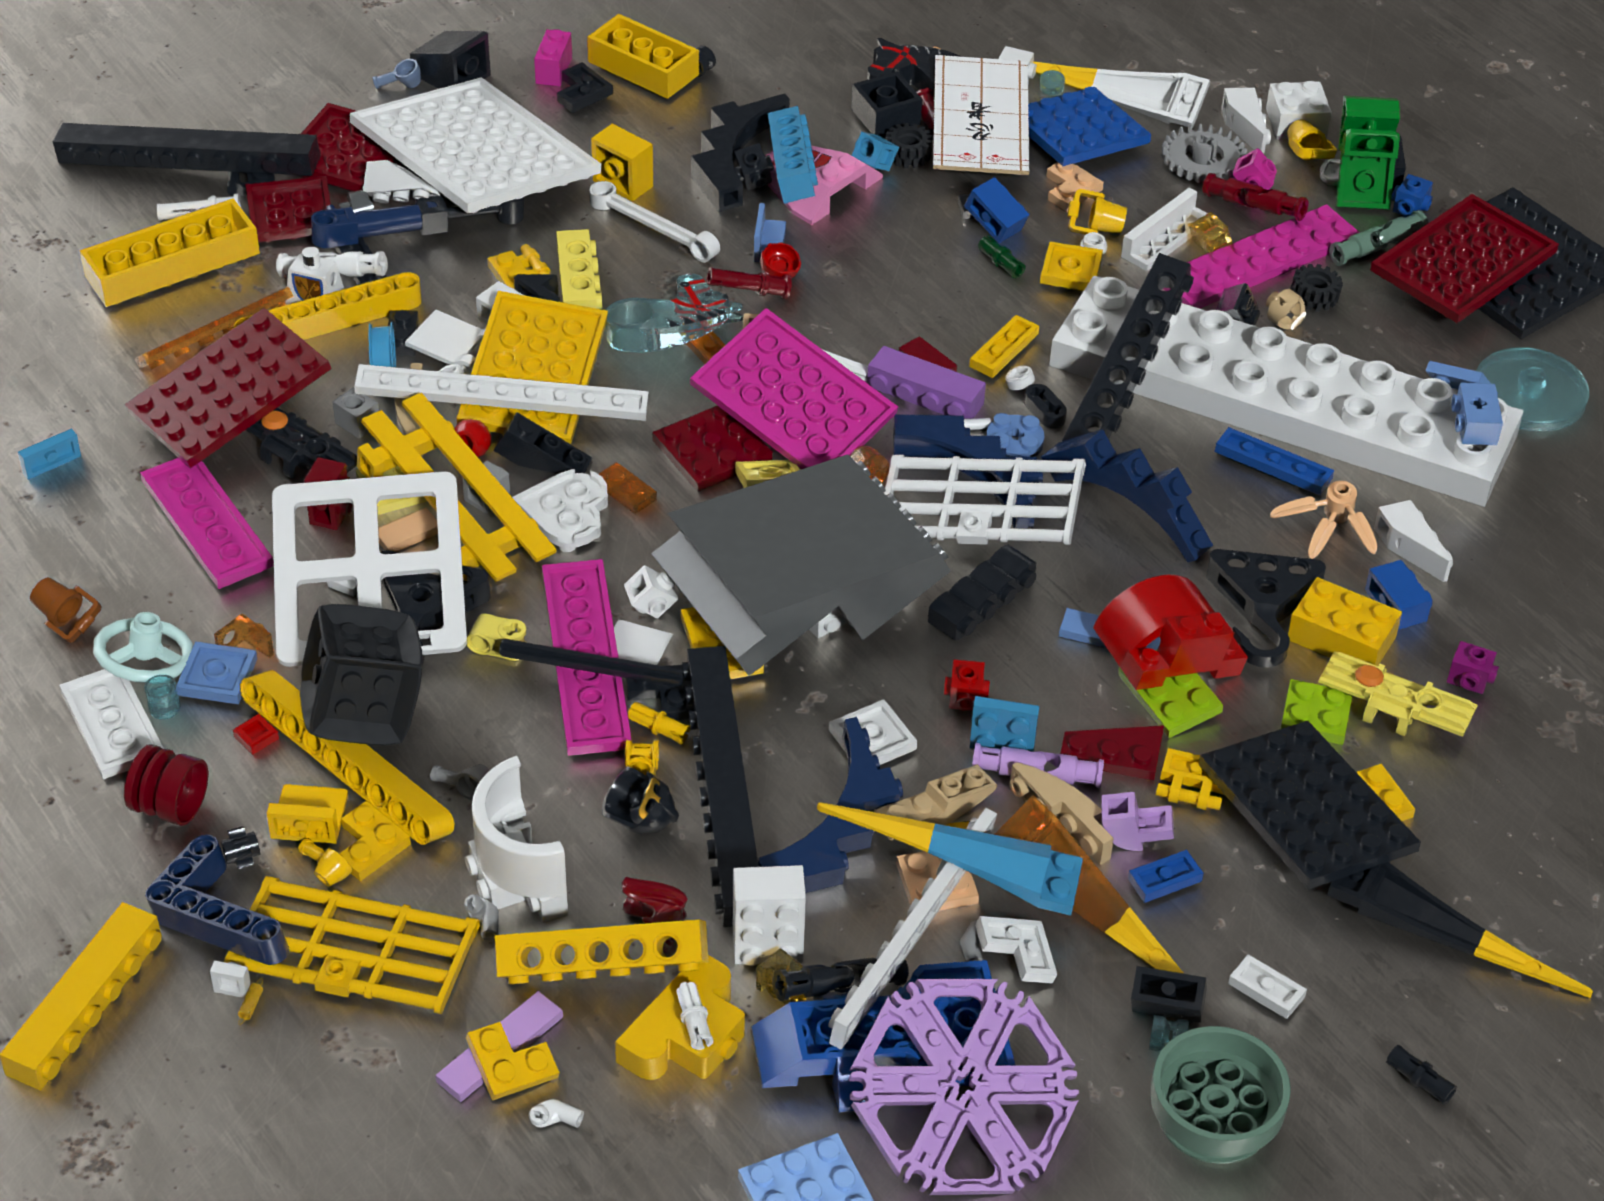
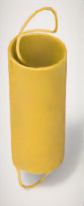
M257 982L250 985L239 1009L238 1016L244 1019V1021L251 1019L263 992V987L257 984Z

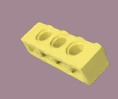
M589 229L556 231L562 302L602 309L601 292L596 293V291H600L599 275H594L598 274L597 257H592L596 256V241L590 240Z

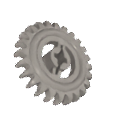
M1200 123L1197 132L1192 130V125L1189 124L1187 133L1183 131L1181 126L1178 136L1175 130L1171 132V137L1167 135L1162 144L1161 156L1164 159L1165 165L1172 172H1177V176H1186V180L1195 179V182L1200 183L1206 179L1209 173H1215L1217 177L1227 180L1234 177L1233 171L1237 159L1246 155L1247 149L1244 142H1241L1239 145V136H1236L1231 141L1232 131H1229L1227 136L1223 137L1222 127L1215 134L1213 133L1212 124L1207 132H1204ZM1188 151L1192 153V161L1186 156ZM1217 152L1223 158L1220 162L1216 159Z

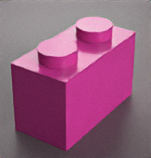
M546 29L534 58L536 84L561 86L563 81L562 71L568 69L572 59L571 32Z

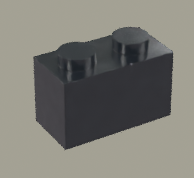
M1137 966L1131 995L1132 1012L1201 1023L1207 991L1206 977Z

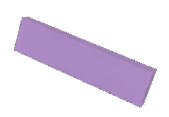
M537 991L504 1018L501 1024L513 1052L526 1049L563 1018V1010ZM470 1047L436 1074V1082L459 1102H462L484 1084Z

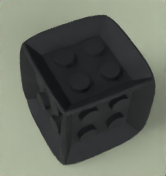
M328 604L319 606L310 627L301 672L300 698L306 729L310 734L327 740L370 745H393L404 741L412 722L419 695L423 662L417 626L409 615L389 609L358 605Z

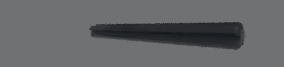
M503 639L499 648L501 656L675 687H681L684 682L683 670L509 639Z

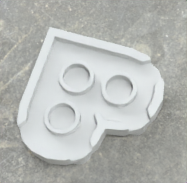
M575 469L561 472L512 497L529 518H533L537 522L539 529L548 540L557 545L563 552H571L576 547L589 544L601 535L599 511L608 506L607 483L602 476L594 471H591V475L575 473Z

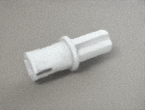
M683 982L676 990L682 1009L680 1018L682 1023L687 1026L691 1047L695 1050L705 1049L702 1039H705L707 1047L711 1046L714 1041L706 1019L708 1011L706 1007L702 1006L696 984L694 982Z

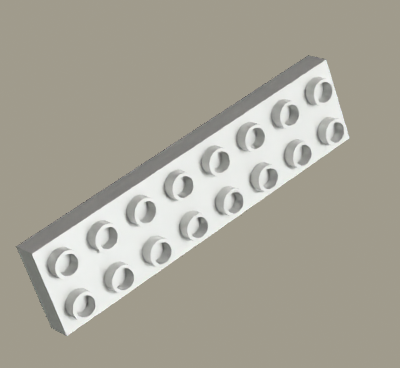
M1093 276L1052 340L1049 366L1093 380L1139 289L1129 287L1124 281L1115 277L1100 278ZM1183 303L1176 316L1172 315L1166 337L1164 339L1160 338L1157 344L1158 352L1154 361L1147 363L1145 367L1146 375L1142 384L1136 385L1133 391L1135 394L1483 507H1485L1515 442L1524 410L1508 406L1502 399L1498 398L1503 421L1498 445L1462 444L1460 432L1455 430L1457 414L1452 412L1451 408L1452 396L1457 394L1458 390L1451 388L1445 381L1437 378L1422 379L1397 371L1392 365L1383 361L1368 362L1342 354L1336 347L1329 344L1314 345L1288 337L1282 330L1275 327H1256L1234 320L1224 311H1205ZM1151 311L1149 313L1157 314L1159 311ZM1139 334L1137 336L1146 337L1147 334ZM1135 357L1125 358L1128 361L1136 359ZM1116 380V381H1114V382H1112V383H1114V384H1121V383H1123L1124 381H1122V380Z

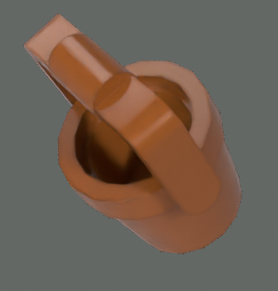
M49 577L39 581L30 594V602L47 617L44 624L69 643L74 642L81 633H85L95 621V617L102 608L95 598L76 585L73 589H69ZM83 596L93 605L81 616L67 635L59 627L64 626L76 616L82 605Z

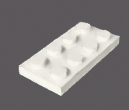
M103 669L59 685L61 694L103 779L128 771L138 752L146 745L154 744L164 749L129 680L116 677Z

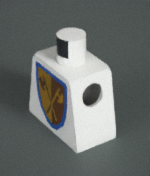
M316 247L304 248L302 253L297 256L289 267L286 302L296 303L343 290L344 286L337 263L334 260L321 258Z

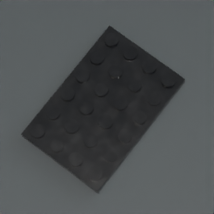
M1309 721L1200 755L1199 766L1308 890L1419 852L1421 841Z

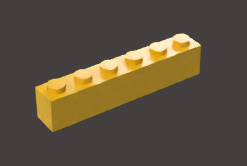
M124 902L119 905L1 1051L0 1059L6 1076L40 1091L49 1080L57 1076L62 1063L69 1054L74 1053L78 1049L84 1035L91 1027L97 1025L103 1011L111 1001H115L119 997L122 987L131 976L137 974L143 960L150 951H154L158 947L162 935L156 915Z

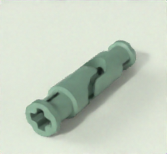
M1416 210L1408 217H1398L1388 221L1383 226L1372 227L1354 234L1342 243L1334 242L1330 245V257L1337 266H1342L1349 259H1359L1384 249L1388 246L1386 243H1400L1429 223L1427 216L1421 210Z

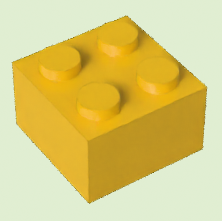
M613 123L591 138L592 157L601 163V173L592 176L594 182L608 181L613 183L616 187V193L632 202L653 187L652 143Z

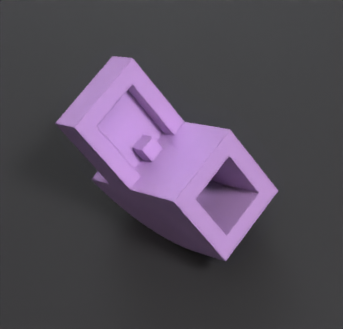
M1135 792L1102 795V823L1104 829L1114 838V845L1126 850L1143 851V842L1174 839V819L1171 805L1138 808Z

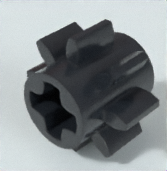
M243 826L227 830L229 838L221 840L227 864L236 862V866L239 869L254 865L252 857L261 855L255 832L246 833Z

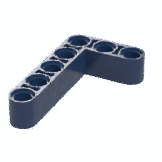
M201 835L192 840L147 888L145 892L146 899L153 915L157 916L158 922L162 926L267 965L278 964L285 960L289 954L290 949L279 921L205 894L227 868V863L218 840L213 835Z

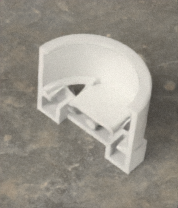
M514 756L488 771L475 789L472 799L474 840L468 841L469 856H465V863L471 876L476 875L478 879L476 885L480 897L487 899L497 909L527 900L530 910L532 912L537 911L542 923L568 915L565 852L560 841L546 844H529L532 843V828L530 822L524 823L523 816H526V810L521 798L519 771L521 763L518 757Z

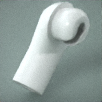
M556 1099L542 1102L532 1107L529 1112V1119L532 1124L540 1128L561 1121L578 1128L584 1117L583 1110Z

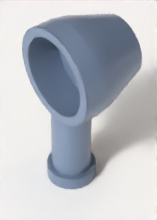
M405 59L395 66L394 71L378 77L374 76L372 79L376 89L398 80L408 88H415L421 82V72L416 60Z

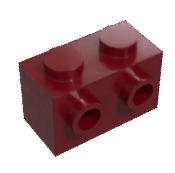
M318 457L304 479V483L350 479L347 476L346 463ZM337 503L307 506L309 524L337 531L344 518L351 514L353 504Z

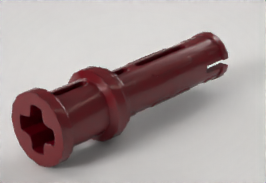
M710 267L708 272L711 273H707L706 277L707 285L756 291L759 296L771 294L778 295L781 299H788L792 287L790 275L785 274L783 277L769 275L765 271L759 274H750Z

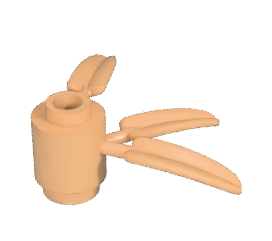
M1347 481L1331 483L1327 489L1325 500L1315 501L1311 496L1284 503L1274 508L1270 513L1271 518H1279L1313 511L1318 506H1324L1327 518L1320 520L1312 536L1308 549V557L1310 559H1314L1322 551L1336 528V523L1340 524L1348 520L1367 550L1372 554L1377 552L1376 538L1369 522L1362 512L1355 513L1354 511L1357 490L1353 484Z

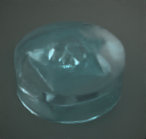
M1055 70L1044 72L1040 76V90L1048 95L1061 93L1065 87L1064 75Z

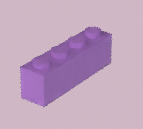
M883 346L868 365L867 384L871 387L940 414L964 416V419H972L984 405L986 382L895 349Z

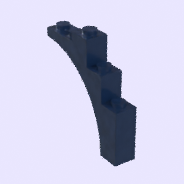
M894 415V455L923 458H953L954 456H960V458L1015 460L1016 458H1023V460H1037V457L1006 456V448H1001L1000 436H970V428H965L964 416ZM959 470L977 481L1011 482L1013 471ZM1022 472L1020 482L1043 483V472ZM993 494L1002 505L1007 504L1008 494ZM1017 494L1015 505L1032 506L1033 498H1036V495ZM1013 517L1012 526L1016 529L1033 528L1034 518Z
M1103 429L1059 442L1041 456L1042 460L1054 461L1085 459L1086 467L1082 481L1106 487L1124 496L1144 510L1174 541L1187 562L1196 561L1213 546L1186 498L1192 491L1178 467L1154 473L1140 448L1117 454ZM1050 472L1055 482L1074 480L1075 473Z
M858 718L845 719L842 739L848 758V778L836 805L874 812L875 809L898 802L903 797V788L899 778H894L890 767L880 769L877 755H872L869 749L870 738L866 728H861ZM828 815L806 837L785 849L759 857L758 864L759 867L803 865L805 893L842 885L845 871L849 869L846 853L870 848L872 836L876 831Z

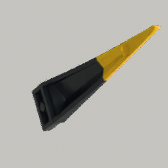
M1390 862L1332 881L1329 887L1328 896L1359 908L1358 914L1582 996L1592 997L1593 990L1536 960L1485 930L1428 892Z

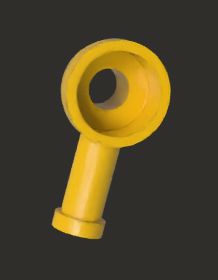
M308 838L302 840L299 844V853L304 856L307 855L318 862L314 875L324 885L330 887L344 880L353 871L346 859L335 850L328 848L325 851Z

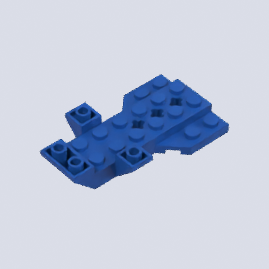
M987 960L919 965L912 973L910 980L897 991L903 999L909 1000L911 996L906 986L910 982L915 983L917 979H992ZM828 992L823 996L813 997L814 1001L790 1002L752 1025L751 1035L762 1088L797 1086L799 1077L834 1075L832 1086L838 1112L854 1111L851 1106L853 1102L862 1103L866 1101L865 1099L862 1101L850 1100L852 1091H863L864 1088L859 1081H849L850 1074L860 1070H849L888 996L891 1001V995L879 996L842 1050L829 1044L832 1028L828 1027L834 1011L837 1008L843 1009L846 1005L845 999L848 992ZM939 997L935 999L934 1005L963 1047L981 1012L980 1002L974 997ZM899 1025L888 1027L874 1054V1062L877 1066H928L903 1027ZM1009 1038L995 1066H1016ZM960 1065L959 1068H958V1070L961 1071V1069L963 1068V1066ZM970 1070L963 1080H955V1082L960 1086H969V1078L973 1071Z

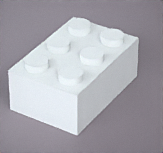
M803 865L733 868V943L735 965L803 962L806 904Z

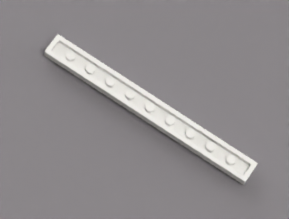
M363 364L358 366L355 381V394L407 399L422 392L429 401L646 421L649 391Z
M985 808L978 819L975 817L971 819L966 830L992 834L997 813ZM945 860L941 861L936 873L937 877L935 879L931 877L928 879L922 891L923 897L920 900L914 899L907 912L908 918L906 921L899 920L892 933L893 939L891 942L884 941L878 951L876 963H869L865 968L859 987L853 985L845 999L846 1005L844 1008H837L834 1011L828 1027L832 1028L829 1044L842 1050L967 870Z

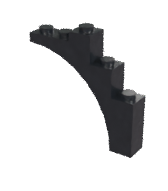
M785 93L742 106H738L735 101L711 107V129L701 131V153L691 156V177L718 212L743 206V183L734 168L736 161L734 151L743 149L757 134L770 128L768 113L789 108L790 99Z

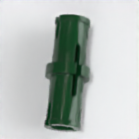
M989 235L987 237L984 236L979 241L978 249L990 257L996 267L1000 266L1015 279L1024 273L1026 269L1025 264L1015 258L1008 247L1001 246Z

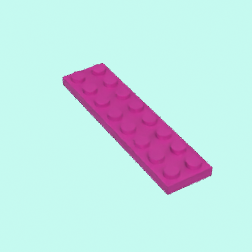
M1326 204L1307 212L1302 221H1298L1295 218L1187 262L1191 264V276L1194 277L1189 292L1183 293L1181 297L1182 303L1201 309L1220 301L1226 288L1243 283L1248 284L1251 288L1329 255L1332 243H1342L1347 241L1350 236L1360 232ZM1163 288L1165 291L1171 290L1170 288Z
M603 559L542 565L552 646L618 658ZM555 666L568 756L625 750L626 740L632 741L622 677Z

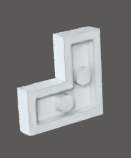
M987 916L979 917L975 926L982 952L1014 954L1021 981L1054 982L1057 977V971L1042 921Z

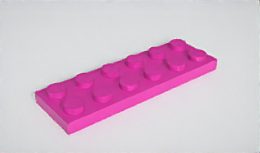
M179 458L140 472L143 484L218 589L274 567L272 555L202 461L190 469Z

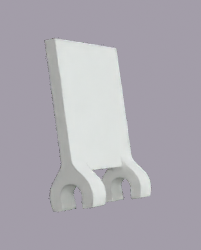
M435 310L405 341V346L446 364H457L461 367L464 374L471 375L476 357L470 353L479 343L481 344L485 329H480L439 310Z

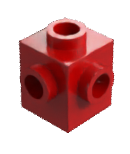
M953 659L952 677L945 676L944 695L950 696L949 709L973 711L975 696L988 698L990 680H984L985 662Z

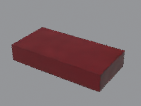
M920 336L899 347L898 351L957 372L956 363Z

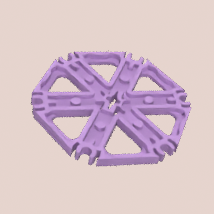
M917 979L915 983L910 982L906 986L911 999L905 1000L898 991L893 992L891 1001L888 996L849 1070H860L852 1072L849 1076V1081H859L864 1088L863 1091H852L850 1094V1100L862 1101L865 1099L866 1101L862 1103L853 1102L851 1105L896 1177L900 1175L902 1167L906 1165L908 1169L903 1175L904 1183L909 1181L912 1174H919L923 1178V1184L919 1191L924 1192L929 1188L932 1180L935 1181L934 1188L929 1195L1013 1194L1015 1190H1021L1024 1184L1019 1178V1173H1027L1033 1182L1039 1177V1173L1042 1175L1045 1172L1079 1101H1069L1077 1097L1079 1090H1070L1064 1084V1080H1074L1077 1077V1071H1062L1064 1068L1073 1069L1076 1065L1030 996L1026 999L1024 1007L1021 1008L1019 1004L1024 998L1023 991L1020 990L1015 999H1008L1004 994L1008 983L1003 982L999 985L996 992L993 993L994 984L998 979ZM939 997H974L980 1002L981 1012L963 1047L934 1005L935 999ZM1018 1024H1023L1030 1029L1048 1058L1046 1065L995 1066L1014 1026ZM892 1025L903 1027L928 1066H877L874 1062V1054L888 1027ZM960 1065L963 1066V1068L961 1069V1071L958 1070V1068H959ZM971 1070L973 1072L969 1078V1087L973 1091L967 1090L957 1101L956 1098L960 1092L958 1091L960 1085L955 1080H963ZM947 1090H951L948 1097H945ZM967 1100H969L970 1102H969L967 1108H965L964 1106H965ZM1043 1104L1051 1109L1052 1120L1039 1147L1036 1149L1028 1148L1001 1105ZM933 1105L913 1147L906 1151L900 1150L894 1145L877 1117L878 1109L882 1106ZM965 1125L968 1126L994 1167L993 1175L990 1178L953 1179L945 1172V1165Z

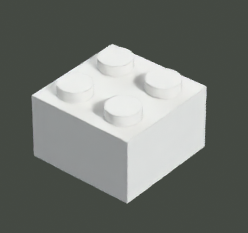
M1321 82L1270 83L1266 110L1276 139H1288L1287 130L1289 126L1300 119L1307 120L1314 127L1319 128L1327 137L1332 112Z

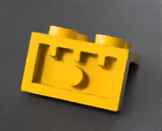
M283 785L279 803H269L266 812L270 838L302 841L308 838L313 842L337 844L342 823L341 818L344 815L348 799V790L343 788Z

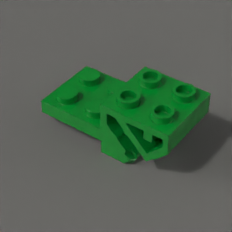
M1344 96L1338 149L1341 151L1336 196L1337 207L1390 209L1395 160L1398 158L1400 134L1396 132L1400 120V105L1397 98Z

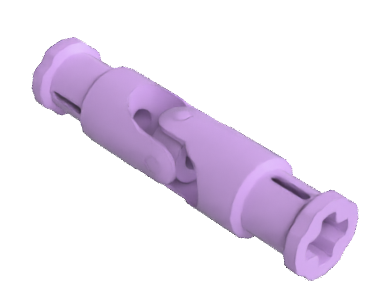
M975 743L972 766L978 764L984 770L998 771L999 775L1011 776L1012 765L1017 762L1045 771L1044 765L1046 762H1049L1057 768L1045 772L1056 776L1068 784L1073 785L1075 782L1094 784L1096 788H1101L1104 760L1099 759L1098 762L1078 760L1077 756L1041 751L1031 752L1025 749L1005 746L1001 749L981 747L980 743Z

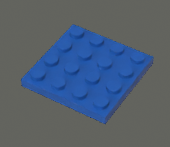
M1086 87L1084 90L1072 93L1067 92L1060 96L1043 98L1041 101L1028 104L1029 137L1062 166L1149 144L1151 141L1150 132L1096 87Z

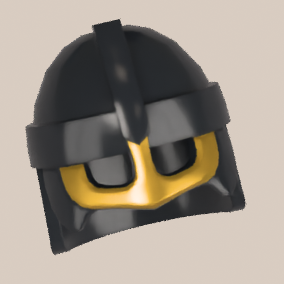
M625 767L617 775L609 787L602 805L603 816L636 834L657 833L665 829L671 822H677L679 817L668 785L649 771L644 775L632 767Z

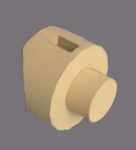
M1285 289L1280 293L1275 291L1266 301L1268 319L1280 328L1293 330L1301 324L1306 316L1302 297L1291 289ZM1289 312L1294 315L1292 319L1287 316Z

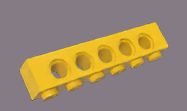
M700 919L495 935L497 977L508 978V984L529 983V976L541 975L542 982L563 980L562 974L576 973V979L597 978L596 971L608 970L610 971V977L631 975L630 969L644 968V974L665 973V966L678 965V971L699 970V964L709 963L706 921ZM668 938H674L678 945L676 953L671 957H667L663 952V944ZM639 940L643 945V953L641 957L634 960L629 955V946L632 942ZM601 943H605L609 948V955L603 962H599L595 957V949ZM570 945L575 951V958L570 964L566 965L561 959V953L566 946ZM537 948L540 951L541 960L537 966L531 967L527 957L532 949Z

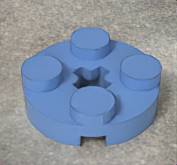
M999 413L994 416L993 422L989 424L986 436H1000L1001 448H1006V456L1030 457L1036 452L1037 455L1041 453L1045 437L1044 430L1039 425L1040 421L1037 417L1032 415H1008L1005 413ZM1012 437H1019L1018 440L1012 439Z

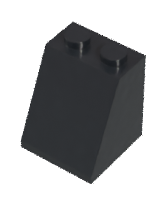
M444 31L409 53L410 59L416 60L420 67L421 80L438 89L481 77L486 79L491 75L488 33L485 31Z

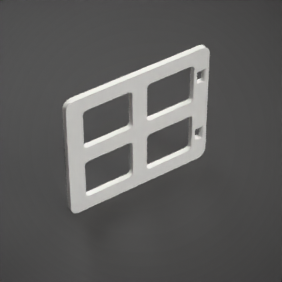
M444 471L284 484L274 489L272 493L275 627L276 655L280 664L287 667L302 666L307 641L299 639L297 589L299 585L307 583L355 580L357 582L358 606L382 608L381 581L383 578L438 573L441 575L444 625L441 629L418 631L420 639L430 638L431 645L421 646L422 655L459 652L467 645L458 493L456 477L452 473ZM434 496L437 507L439 547L432 551L381 554L379 548L378 502L386 499ZM352 503L354 505L355 555L348 558L298 561L296 559L295 510L301 506Z

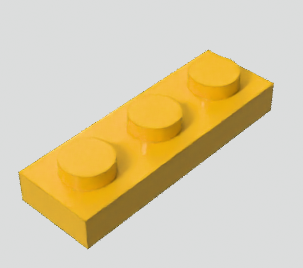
M1015 315L970 358L969 367L993 378L1039 334V325Z

